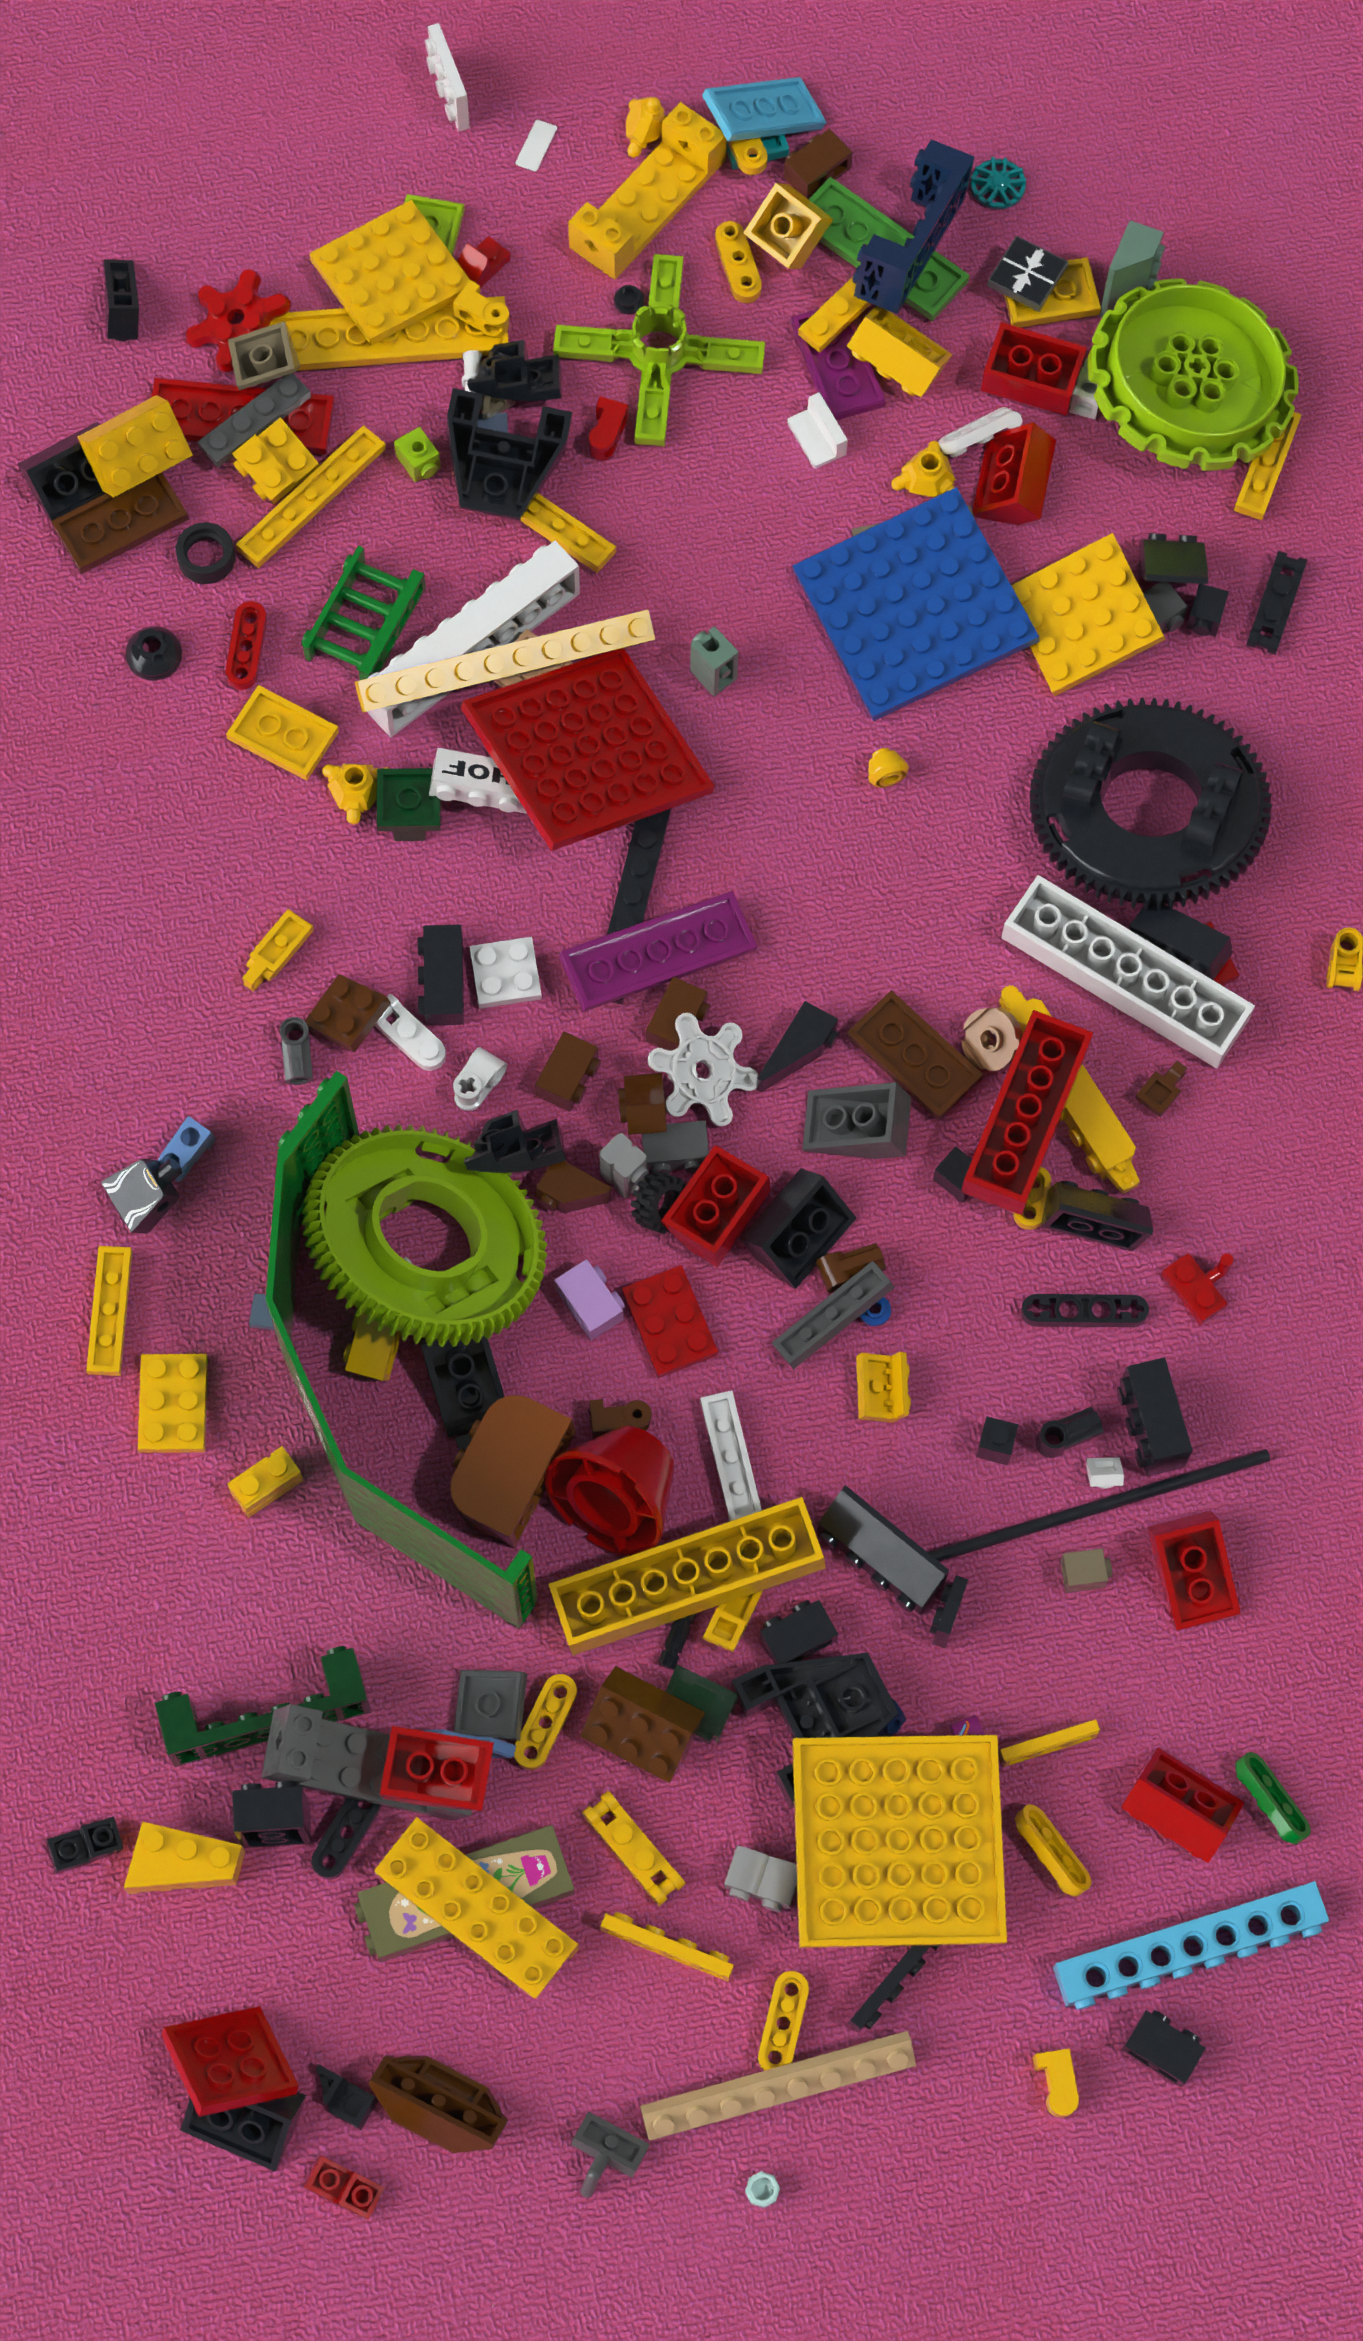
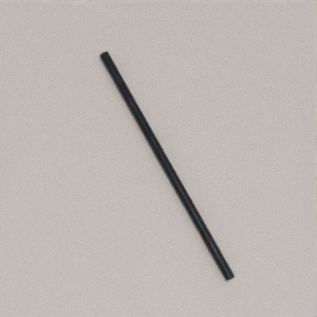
M1267 1449L931 1550L928 1553L941 1562L1270 1462V1456Z

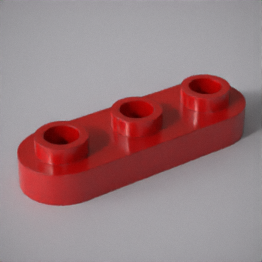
M255 601L242 603L236 609L225 672L228 683L233 688L239 690L252 687L258 677L267 617L264 607ZM249 618L257 619L254 623L246 622ZM246 645L252 646L248 651L242 650ZM240 673L247 674V676L242 679L237 677Z

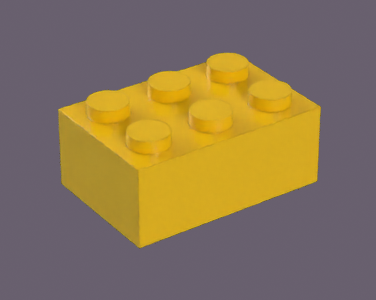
M157 395L77 437L102 491L112 497L118 496L193 456L169 402Z

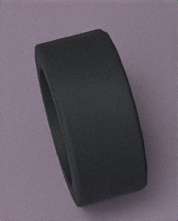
M209 522L196 523L186 528L178 537L175 547L178 565L184 576L200 584L216 583L226 578L232 571L236 559L233 541L228 532L221 526ZM211 540L221 544L224 552L223 557L211 566H197L188 559V550L199 541Z

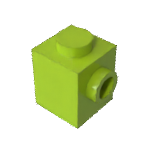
M421 427L394 441L396 457L415 483L422 479L431 478L441 469L439 452Z

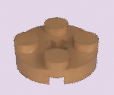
M983 1008L972 1013L966 1020L963 1030H966L965 1040H962V1047L967 1059L975 1067L988 1071L1004 1070L1010 1067L1023 1034L1017 1019L1005 1008ZM989 1032L995 1033L997 1037L996 1045L988 1044L990 1040Z

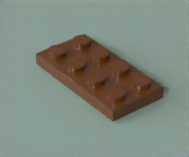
M161 472L116 497L106 493L51 522L79 572L83 574L189 520V517L165 475Z
M892 990L847 1032V1037L938 1121L983 1079L982 1072Z

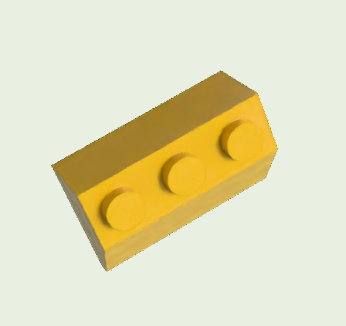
M876 306L865 316L847 345L852 350L854 357L863 362H870L877 367L876 370L880 375L887 379L893 378L902 384L901 388L906 393L912 396L918 395L919 397H922L928 391L953 355L889 310Z

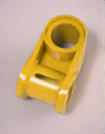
M1351 927L1343 928L1336 934L1330 948V961L1326 978L1327 988L1332 989L1333 986L1353 988L1354 991L1359 992L1363 974V936L1358 930ZM1346 941L1351 943L1354 950H1344L1340 942Z

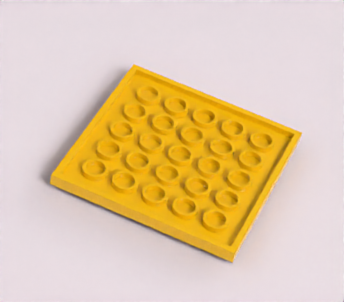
M997 1735L793 1738L799 1948L1007 1943Z

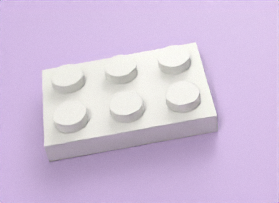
M439 23L428 26L429 39L425 40V46L429 55L426 57L429 71L431 74L436 73L437 91L440 98H446L445 110L449 121H455L458 132L470 129L467 93Z

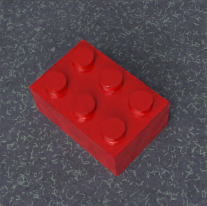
M1001 322L983 372L981 391L1067 416L1081 369L1084 366L1087 347Z

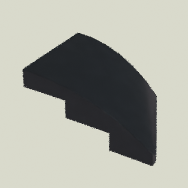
M524 340L496 344L489 352V356L479 365L477 376L474 379H468V388L476 393L506 400L544 401L562 398L559 354L529 360Z
M518 1110L486 1122L482 1129V1134L474 1143L475 1152L472 1157L464 1159V1164L467 1170L507 1173L534 1170L566 1161L559 1123L557 1119L526 1130Z

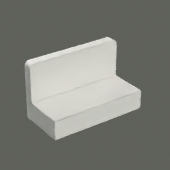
M820 392L810 396L808 399V409L789 417L787 424L811 465L816 469L845 456L848 440Z

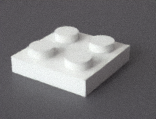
M532 937L470 946L479 1009L542 999Z

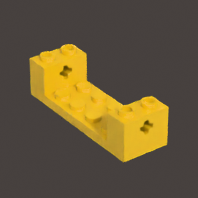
M680 102L662 121V142L599 209L586 202L568 221L569 248L616 280L726 161L727 139L722 130Z

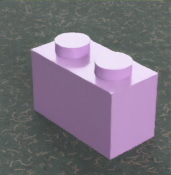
M586 1259L556 1278L554 1283L555 1290L590 1341L623 1321L622 1309L625 1308V1305L616 1291L610 1293L604 1283L607 1282V1279L599 1266L592 1267Z

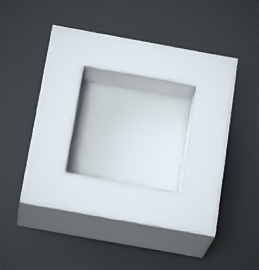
M1120 1457L1087 1458L1086 1470L1090 1487L1111 1488L1124 1485V1473Z

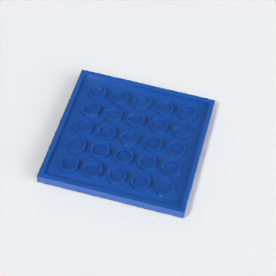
M957 487L792 566L793 572L873 721L1039 642L1037 631Z

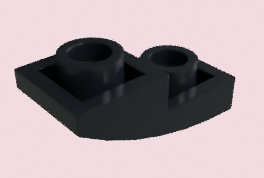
M114 1817L83 1825L79 1830L46 1840L55 1874L92 1863L124 1849Z

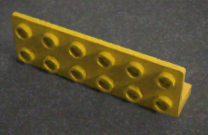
M417 1817L375 1869V1873L534 1999L541 1994L568 1958L571 1960L579 1950L577 1942Z

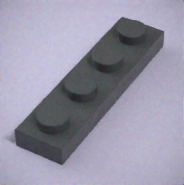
M293 373L285 375L199 440L198 447L219 468L233 457L232 453L255 434L258 436L280 417L283 419L311 398V392Z
M872 1261L781 1334L772 1344L794 1370L895 1287Z

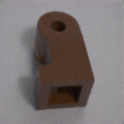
M603 1399L589 1400L592 1439L621 1426H634L647 1431L651 1424L652 1412L650 1406L642 1400L630 1401L626 1406L604 1408Z

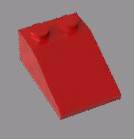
M1211 1510L1147 1527L1154 1559L1177 1631L1241 1614L1220 1521Z
M392 1726L380 1796L384 1800L414 1805L482 1812L494 1742Z

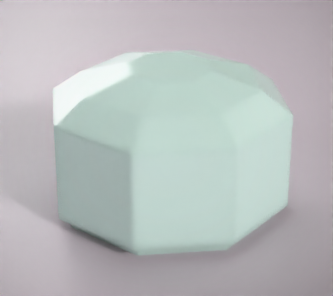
M761 2171L749 2177L745 2193L752 2205L765 2208L776 2202L780 2187L774 2175Z

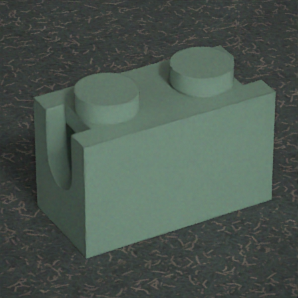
M715 626L709 630V633L701 631L691 642L690 672L715 697L737 680L739 652Z

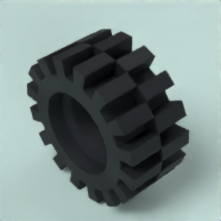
M654 1171L652 1175L647 1174L644 1176L646 1182L641 1180L638 1182L637 1185L640 1189L639 1191L634 1190L632 1194L636 1196V1200L631 1201V1207L636 1208L631 1211L632 1216L636 1217V1223L642 1227L661 1234L671 1233L661 1223V1220L687 1184H684L685 1181L681 1178L661 1171ZM664 1194L663 1205L658 1211L659 1201Z

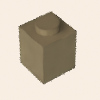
M1103 1548L1063 1553L1060 1564L1065 1593L1105 1588L1108 1578L1112 1577L1111 1561L1109 1557L1104 1558Z

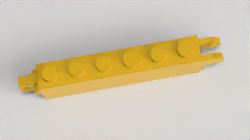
M1013 985L1005 986L1001 991L999 1005L1017 1019L1022 1034L1033 1010L1051 1016L1042 1000L1032 998L1026 1001L1022 993L1018 992L1019 989ZM1082 1064L1060 1121L1064 1120L1070 1128L1069 1135L1075 1146H1081L1086 1153V1162L1090 1170L1094 1174L1098 1173L1102 1180L1108 1178L1122 1194L1136 1188L1140 1183L1132 1165L1136 1146Z

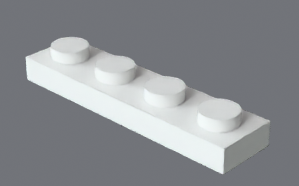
M728 1391L701 1397L700 1403L729 1521L762 1511L733 1392Z

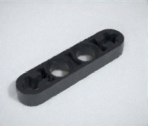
M1033 1294L1024 1300L1021 1308L1022 1319L1028 1325L1035 1327H1138L1145 1322L1149 1313L1148 1303L1138 1295ZM1036 1303L1039 1309L1049 1310L1050 1303H1055L1054 1318L1049 1317L1051 1311H1042L1039 1317H1034L1033 1312L1027 1309H1031L1032 1304ZM1064 1303H1072L1076 1306L1078 1314L1073 1318H1065L1061 1315L1059 1308ZM1097 1303H1103L1109 1307L1110 1315L1103 1319L1097 1318L1092 1312V1307ZM1115 1303L1120 1304L1119 1310H1128L1130 1304L1136 1305L1137 1310H1142V1312L1138 1313L1137 1318H1132L1130 1312H1120L1119 1319L1114 1318L1117 1309Z

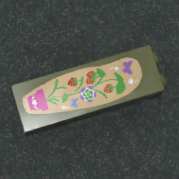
M553 1825L466 1854L468 1858L533 1909L575 1895ZM387 1882L357 1892L360 1902L355 1903L354 1907L360 1924L367 1922L370 1935L364 1936L370 1956L377 1954L380 1963L455 1937Z

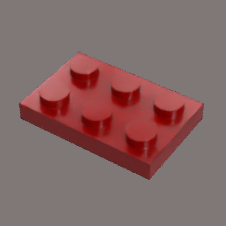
M682 1265L621 1288L623 1297L658 1379L718 1356L719 1351Z

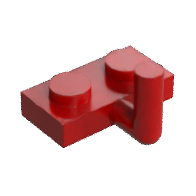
M1188 1252L1162 1270L1161 1275L1200 1325L1226 1308L1228 1303L1213 1283L1228 1274L1234 1258L1231 1254L1225 1253L1221 1256L1217 1266L1204 1273Z

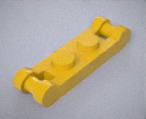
M607 1790L600 1796L601 1801L593 1807L588 1806L581 1813L655 1903L661 1906L668 1900L666 1897L674 1889L679 1891L686 1883L620 1806L615 1797ZM610 1811L615 1816V1819L606 1826L601 1817ZM661 1871L666 1879L657 1886L651 1879Z

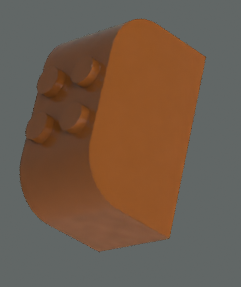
M521 1395L506 1396L493 1403L485 1413L482 1421L479 1419L475 1421L469 1433V1437L472 1438L466 1450L462 1448L453 1463L456 1470L451 1480V1495L464 1521L471 1527L515 1549L546 1491L545 1473L554 1458L567 1451L576 1434L572 1419L531 1398Z

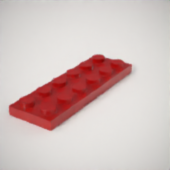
M155 378L151 398L157 395L167 400L186 441L198 442L266 389L248 387L239 390L234 385ZM311 393V398L282 419L310 453L327 455L335 403L333 395Z

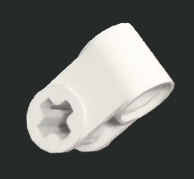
M478 1047L454 1080L453 1090L455 1092L454 1099L456 1105L464 1111H473L480 1107L493 1087L504 1076L508 1064L485 1049Z

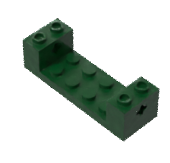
M338 1646L329 1649L327 1655L321 1656V1661L330 1696L324 1697L323 1694L311 1695L304 1698V1703L297 1706L323 1711L322 1719L333 1722H340L371 1713L354 1648L347 1649L346 1646ZM172 1692L162 1696V1701L155 1702L167 1755L175 1767L268 1742L274 1710L290 1704L283 1703L273 1706L270 1713L259 1716L257 1712L246 1713L239 1716L237 1722L225 1725L224 1721L214 1722L204 1727L205 1731H201L195 1705L188 1694L182 1695V1692Z

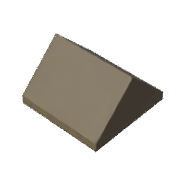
M285 321L228 339L236 384L239 390L297 372L301 366Z

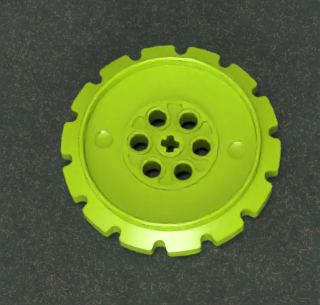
M1165 279L1155 281L1150 291L1139 286L1127 292L1118 299L1114 311L1107 310L1100 320L1092 337V342L1095 345L1092 346L1088 354L1089 381L1098 384L1094 398L1106 420L1116 421L1120 426L1118 434L1139 451L1145 452L1149 450L1157 455L1156 459L1158 461L1183 469H1188L1190 464H1199L1203 471L1223 470L1232 468L1237 458L1248 463L1259 457L1270 448L1274 438H1279L1282 435L1295 410V406L1291 403L1298 394L1297 368L1287 363L1292 351L1281 331L1276 327L1271 328L1266 322L1268 316L1244 297L1239 299L1229 294V289L1213 283L1198 281L1197 285L1187 284L1185 279Z

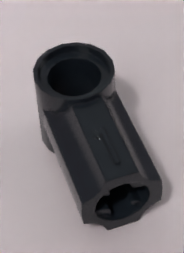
M1089 1407L1059 1421H1048L1043 1425L1036 1439L1037 1450L1044 1457H1058L1064 1450L1102 1435L1104 1430L1097 1412L1092 1407ZM1054 1434L1060 1439L1061 1443L1052 1445L1047 1442L1045 1435Z

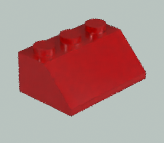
M1034 422L993 434V439L986 442L972 510L973 516L1013 525H1021L1041 519L1056 439Z
M714 1145L663 1217L661 1223L691 1252L718 1267L770 1193L769 1176L719 1146Z
M1158 1747L1121 1808L1127 1811L1134 1819L1143 1821L1157 1830L1162 1837L1170 1839L1185 1848L1192 1856L1209 1863L1228 1834L1245 1802Z

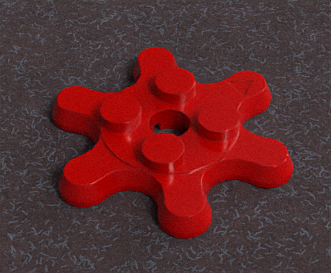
M246 269L240 274L237 286L227 293H220L215 287L210 285L201 287L198 292V301L209 312L203 322L191 326L186 333V340L191 347L198 348L208 343H214L219 347L216 365L222 372L234 370L228 339L268 327L274 318L287 314L291 308V301L286 295L278 293L267 298H261L258 294L261 277L256 271ZM235 313L243 314L244 318L239 324H231L233 317L236 316Z

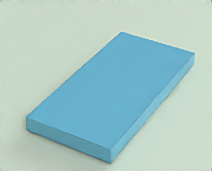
M801 77L706 88L702 94L703 99L728 142L823 129L826 124L825 118Z

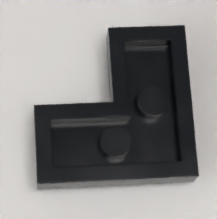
M956 1575L953 1585L946 1583L940 1602L946 1604L945 1608L938 1606L929 1632L935 1634L933 1645L946 1648L968 1579Z

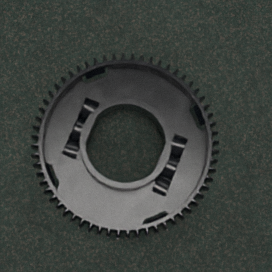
M1140 698L1139 705H1134L1133 701L1128 699L1127 706L1123 707L1118 700L1116 701L1115 709H1111L1106 703L1102 713L1096 707L1093 708L1092 717L1084 712L1082 713V723L1074 718L1072 720V728L1064 725L1063 734H1055V742H1048L1047 750L1042 751V757L1037 761V769H1034V779L1031 780L1029 799L1031 823L1034 824V833L1038 834V843L1043 844V853H1049L1050 863L1057 862V871L1065 870L1066 879L1075 877V887L1084 883L1085 893L1094 889L1096 890V898H1099L1102 894L1107 895L1108 903L1113 898L1119 899L1120 907L1125 901L1131 902L1133 909L1137 903L1144 904L1145 910L1148 909L1149 904H1156L1159 911L1161 904L1166 903L1172 909L1174 902H1179L1184 908L1187 899L1196 904L1199 895L1204 900L1209 898L1210 891L1218 895L1221 886L1228 889L1230 881L1237 882L1239 875L1245 874L1247 867L1252 866L1255 857L1258 856L1261 847H1263L1269 829L1272 808L1270 803L1272 794L1268 793L1270 783L1266 782L1267 773L1261 772L1262 762H1256L1257 753L1249 754L1251 745L1244 744L1241 746L1243 736L1240 735L1233 738L1234 728L1232 727L1225 731L1224 720L1215 724L1214 714L1206 719L1203 717V709L1194 714L1192 713V705H1189L1186 710H1182L1179 701L1174 707H1169L1168 699H1165L1163 706L1157 705L1156 698L1152 699L1151 705H1146L1144 698ZM1152 768L1172 773L1182 779L1194 792L1198 804L1192 810L1189 825L1182 830L1166 836L1147 837L1131 833L1117 825L1105 811L1102 801L1111 781L1117 776L1135 769ZM1049 817L1058 819L1064 833L1068 837L1067 841L1063 842L1054 823L1048 826ZM1202 869L1211 870L1212 876L1210 878L1204 875L1195 880L1182 883L1181 888V877L1196 873Z

